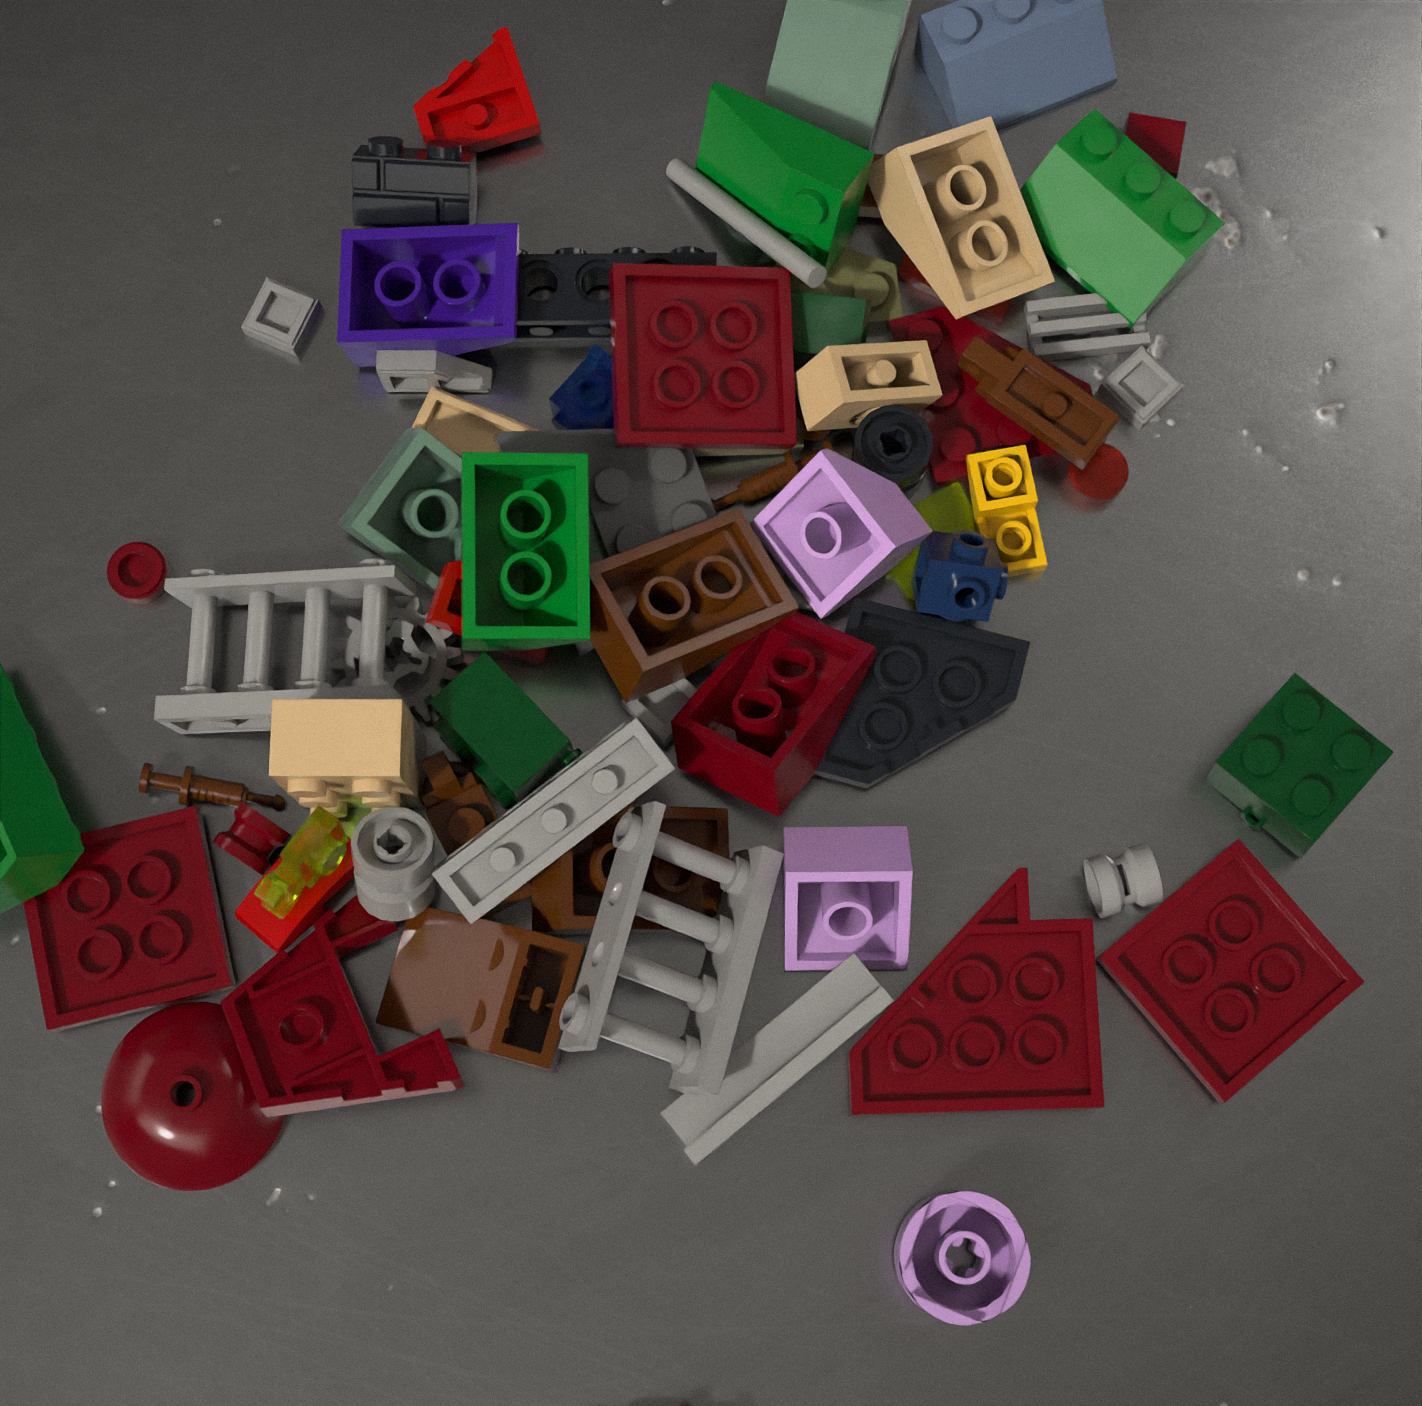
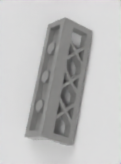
M633 714L435 865L432 875L468 922L472 924L668 775L675 767Z
M853 953L729 1056L718 1095L690 1096L683 1094L664 1109L661 1115L687 1146L683 1151L697 1165L894 1003V1000L855 953Z

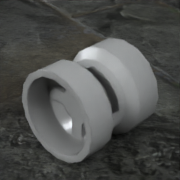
M1142 843L1127 847L1122 855L1113 858L1100 854L1084 859L1083 867L1087 889L1094 909L1100 918L1120 914L1126 905L1136 903L1142 907H1147L1163 901V888L1159 869L1153 853L1147 844Z

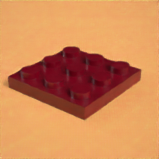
M612 264L609 269L615 448L792 449L797 445L789 270L782 267Z
M196 806L80 833L84 852L57 886L23 902L47 1031L57 1032L236 988L201 810Z
M1239 838L1096 958L1219 1103L1228 1101L1364 983V980Z

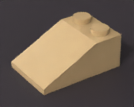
M991 116L897 147L871 165L867 181L885 226L955 319L1055 282Z

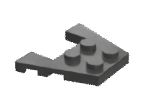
M614 429L504 431L494 436L499 452L588 453L589 515L606 559L717 516L692 449L615 448ZM590 640L572 643L576 656H582L594 649Z

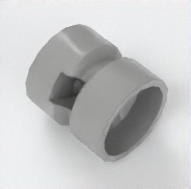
M385 807L374 810L363 817L354 828L351 839L355 888L359 903L369 914L381 920L402 921L414 918L426 910L435 895L436 879L432 875L435 867L434 837L430 825L420 814L403 807Z

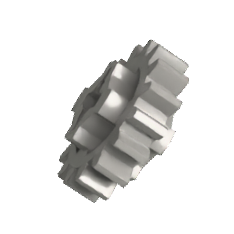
M413 596L408 602L406 609L400 608L395 597H388L386 627L391 626V629L386 631L385 660L387 658L397 659L401 651H404L410 662L408 665L397 664L394 672H391L384 661V680L390 683L389 686L401 695H404L405 692L420 684L424 685L421 690L406 698L410 700V712L417 711L419 716L427 722L431 720V713L428 707L429 701L445 685H448L459 675L450 666L464 662V654L460 648L448 647L458 638L457 634L442 628L438 629L439 627L425 622L428 612L425 616L422 615L423 605L418 597ZM350 616L344 619L352 632L349 638L334 637L332 641L336 649L344 654V657L330 661V668L334 674L347 676L335 687H352V680L359 678L362 621L360 622ZM422 631L433 640L437 659L431 658L430 654L419 651Z

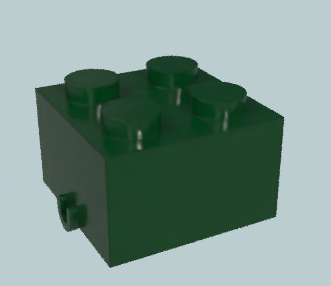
M485 651L429 701L439 718L432 724V727L440 735L441 741L463 764L471 757L476 760L479 765L474 771L481 778L480 782L503 807L508 806L512 801L516 804L583 753L579 748L573 750L571 741Z
M1294 673L1215 761L1205 780L1242 810L1240 816L1245 823L1255 830H1260L1263 827L1302 859L1394 752L1299 675ZM1249 814L1255 816L1259 822L1253 820Z

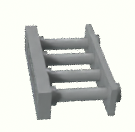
M365 559L359 562V567L232 575H225L220 571L211 569H195L189 572L188 577L165 578L164 590L192 608L186 686L180 688L179 695H161L155 698L154 720L179 734L271 731L272 699H402L410 710V700L389 686L390 683L384 680L388 597L416 595V583L403 573L395 563L384 559ZM363 598L359 678L352 680V687L331 688V685L325 682L330 600ZM305 601L301 679L294 683V689L274 690L273 687L268 685L273 603ZM248 605L243 684L237 685L236 692L217 693L215 689L211 688L217 606Z
M653 801L629 808L615 828L613 846L617 848L575 992L568 997L560 1014L559 1026L563 1033L558 1048L568 1052L596 1050L599 1037L670 1062L673 1070L669 1085L670 1089L690 1096L718 1095L784 853L761 845L736 851L730 859L724 858L659 831L666 805ZM655 856L720 882L723 893L717 915L711 918L643 891L642 888L651 857ZM637 915L703 941L707 951L700 975L693 977L625 951L634 916ZM617 975L687 1001L690 1012L684 1034L677 1038L607 1012Z

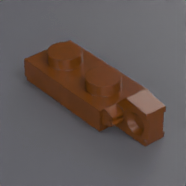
M975 336L960 357L958 366L979 382L975 391L983 398H986L985 401L1082 470L1121 418L1113 410L1024 348L1018 352L1007 346L1000 353L978 336Z
M444 750L421 760V764L434 790L422 795L421 798L427 808L425 813L448 856L498 817L481 783L477 784L472 772L470 771L457 778ZM527 881L479 919L485 920L531 897L532 885L530 881Z

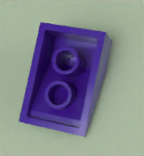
M518 223L342 229L337 343L356 367L376 366L377 350H436L454 356L517 341L520 232Z

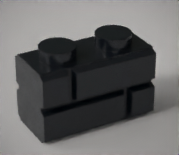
M377 136L369 138L368 145H360L353 154L351 163L354 226L395 228L475 224L477 220L476 151H462L461 142L438 139L428 141L426 149L403 147V139Z

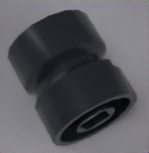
M900 405L882 406L869 412L859 423L854 437L851 461L894 482L909 499L920 489L926 474L933 449L932 432L925 419L914 410Z

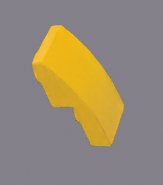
M1026 445L967 455V472L976 531L987 538L995 539L1000 561L1008 566V577L1045 571L1048 563L1035 510L1038 497Z

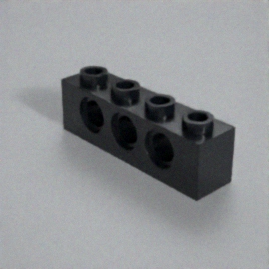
M693 246L678 247L670 253H647L645 250L637 247H621L615 249L612 253H588L580 248L567 247L556 250L554 254H530L526 250L519 249L517 341L515 342H611L610 297L603 300H594L589 298L586 293L597 285L609 286V269L613 263L717 266V252H705L703 249ZM538 286H550L556 290L553 296L546 300L537 301L528 297L530 291Z

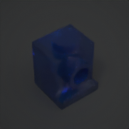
M594 344L587 351L588 356L549 398L551 412L554 416L551 422L557 430L614 429L612 356L597 344ZM592 388L601 397L593 403L583 401L582 398Z

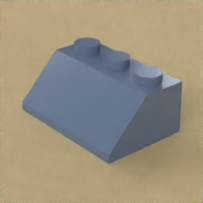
M957 0L920 15L914 49L952 128L991 116L996 130H1000L1115 84L1117 81L1102 0Z

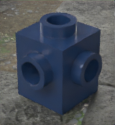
M961 530L955 534L940 531L930 533L920 544L911 579L917 612L936 614L944 619L955 622H962L968 619L988 622L994 599H1003L1008 583V566L1000 561L995 539L987 538L978 532Z

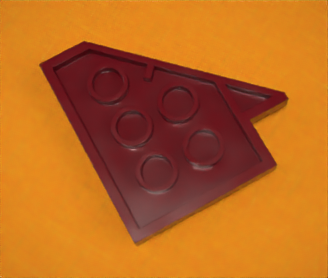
M1017 868L848 1052L850 1116L1104 1108L1093 918L1030 920L1028 869Z

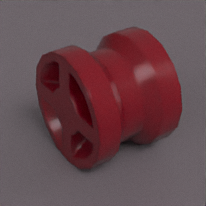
M240 801L233 811L235 821L227 831L219 832L212 843L263 876L271 867L269 857L275 848L285 846L292 835Z

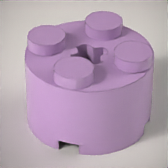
M946 1191L924 1199L903 1220L894 1246L896 1273L904 1291L921 1309L951 1324L968 1326L991 1320L1002 1314L1019 1299L1029 1277L1031 1256L1020 1224L1012 1212L1001 1202L977 1192ZM966 1238L969 1240L968 1252L976 1256L975 1264L972 1268L962 1266L958 1274L955 1275L952 1273L953 1261L946 1258V1251L949 1245L959 1247L963 1239Z

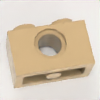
M927 340L827 346L794 374L795 389L807 431L856 428L869 412L882 406L900 405L912 409L918 414L943 396Z

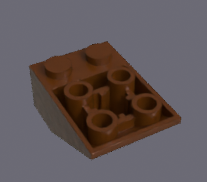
M427 907L426 910L414 918L406 919L375 1023L420 1036L440 1028L448 1044L555 1073L562 1050L558 1048L563 1033L559 1026L560 1014L568 997L575 992L587 948L579 943L484 919H478L470 924L462 914Z

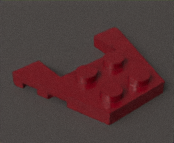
M357 895L337 912L334 913L331 909L313 923L315 930L287 953L282 949L220 1001L257 1102L266 1117L454 1091L465 1086L440 1028L385 1054L378 1055L340 962V957L398 931L395 921L381 920L369 914L359 903Z

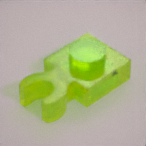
M318 805L279 854L283 860L277 869L270 872L256 888L254 895L262 900L261 906L281 920L294 907L305 885L312 888L321 875H330L341 863L346 852V843L349 839L336 816Z

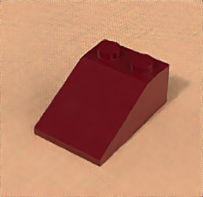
M796 611L793 615L734 648L671 720L678 768L780 817L814 775L876 656V647Z

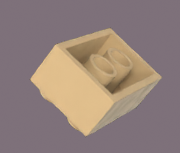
M272 699L269 777L282 787L288 795L293 797L300 806L310 808L311 816H324L325 818L346 817L347 808H371V812L390 806L408 809L425 808L421 796L426 772L421 764V760L426 758L427 736L402 699Z

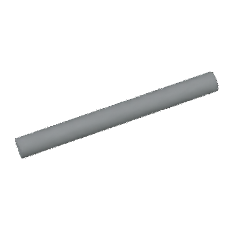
M675 158L670 161L666 168L668 178L809 287L816 288L823 283L827 274L824 266L682 158Z

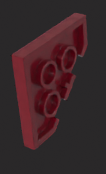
M945 306L888 320L886 330L890 342L927 340L943 396L918 413L925 419L932 432L933 449L928 462V470L934 490L969 481L966 457L970 454L1026 445L1030 465L1063 457L985 401L986 398H983L975 391L979 382L958 366L962 353L975 336H978L1000 353L1007 346L1018 352L1022 350L1021 347L965 317L955 319ZM1036 356L1093 396L1090 384ZM1107 438L1105 439V441L1102 443V445H1101L1100 447L1104 446V444H1105Z

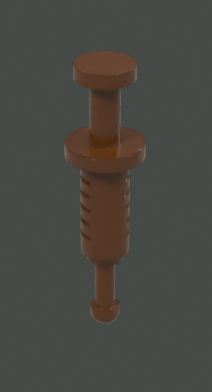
M828 438L821 441L823 448L820 450L828 448L833 451ZM820 450L796 461L793 460L790 451L783 453L785 461L741 480L740 484L737 485L738 490L716 500L712 498L711 502L715 513L719 512L718 509L740 499H743L744 502L748 500L750 503L785 487Z
M144 763L140 775V793L147 794L150 787L180 792V805L188 806L190 799L237 807L240 801L244 804L251 802L273 806L275 810H279L285 805V799L281 795L270 796L249 792V788L245 787L243 783L195 775L196 768L193 766H186L183 777L153 772L154 765Z

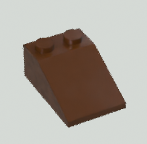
M740 507L589 565L590 641L626 703L678 682L793 615L799 608Z
M628 804L531 878L532 931L551 935L592 934L617 849L613 846L615 828L629 808L639 805ZM666 806L659 831L729 859L728 808ZM655 856L651 857L642 888L643 891L711 918L717 915L723 893L720 882ZM635 915L629 934L680 932Z

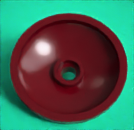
M180 1003L161 1009L146 1017L131 1029L119 1043L112 1054L103 1078L101 1111L104 1127L113 1148L125 1164L139 1176L158 1186L172 1190H210L225 1186L245 1176L256 1168L273 1149L287 1118V1115L266 1117L260 1109L222 1005L217 1003ZM190 1082L195 1088L196 1095L191 1104L183 1107L176 1099V1092L180 1085Z

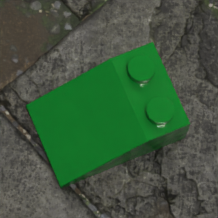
M715 81L709 91L695 169L824 266L828 274L843 254L845 248L851 243L874 153Z

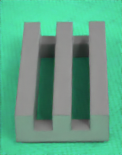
M1097 293L1026 301L1024 315L1030 353L1045 361L1133 352L1141 346L1147 350L1151 341L1149 332H1146L1145 329L1147 322L1146 313L1131 328L1132 334L1042 344L1041 337L1123 328L1128 327L1129 322L1119 313L1039 322L1038 318L1109 310L1105 306L1107 302Z

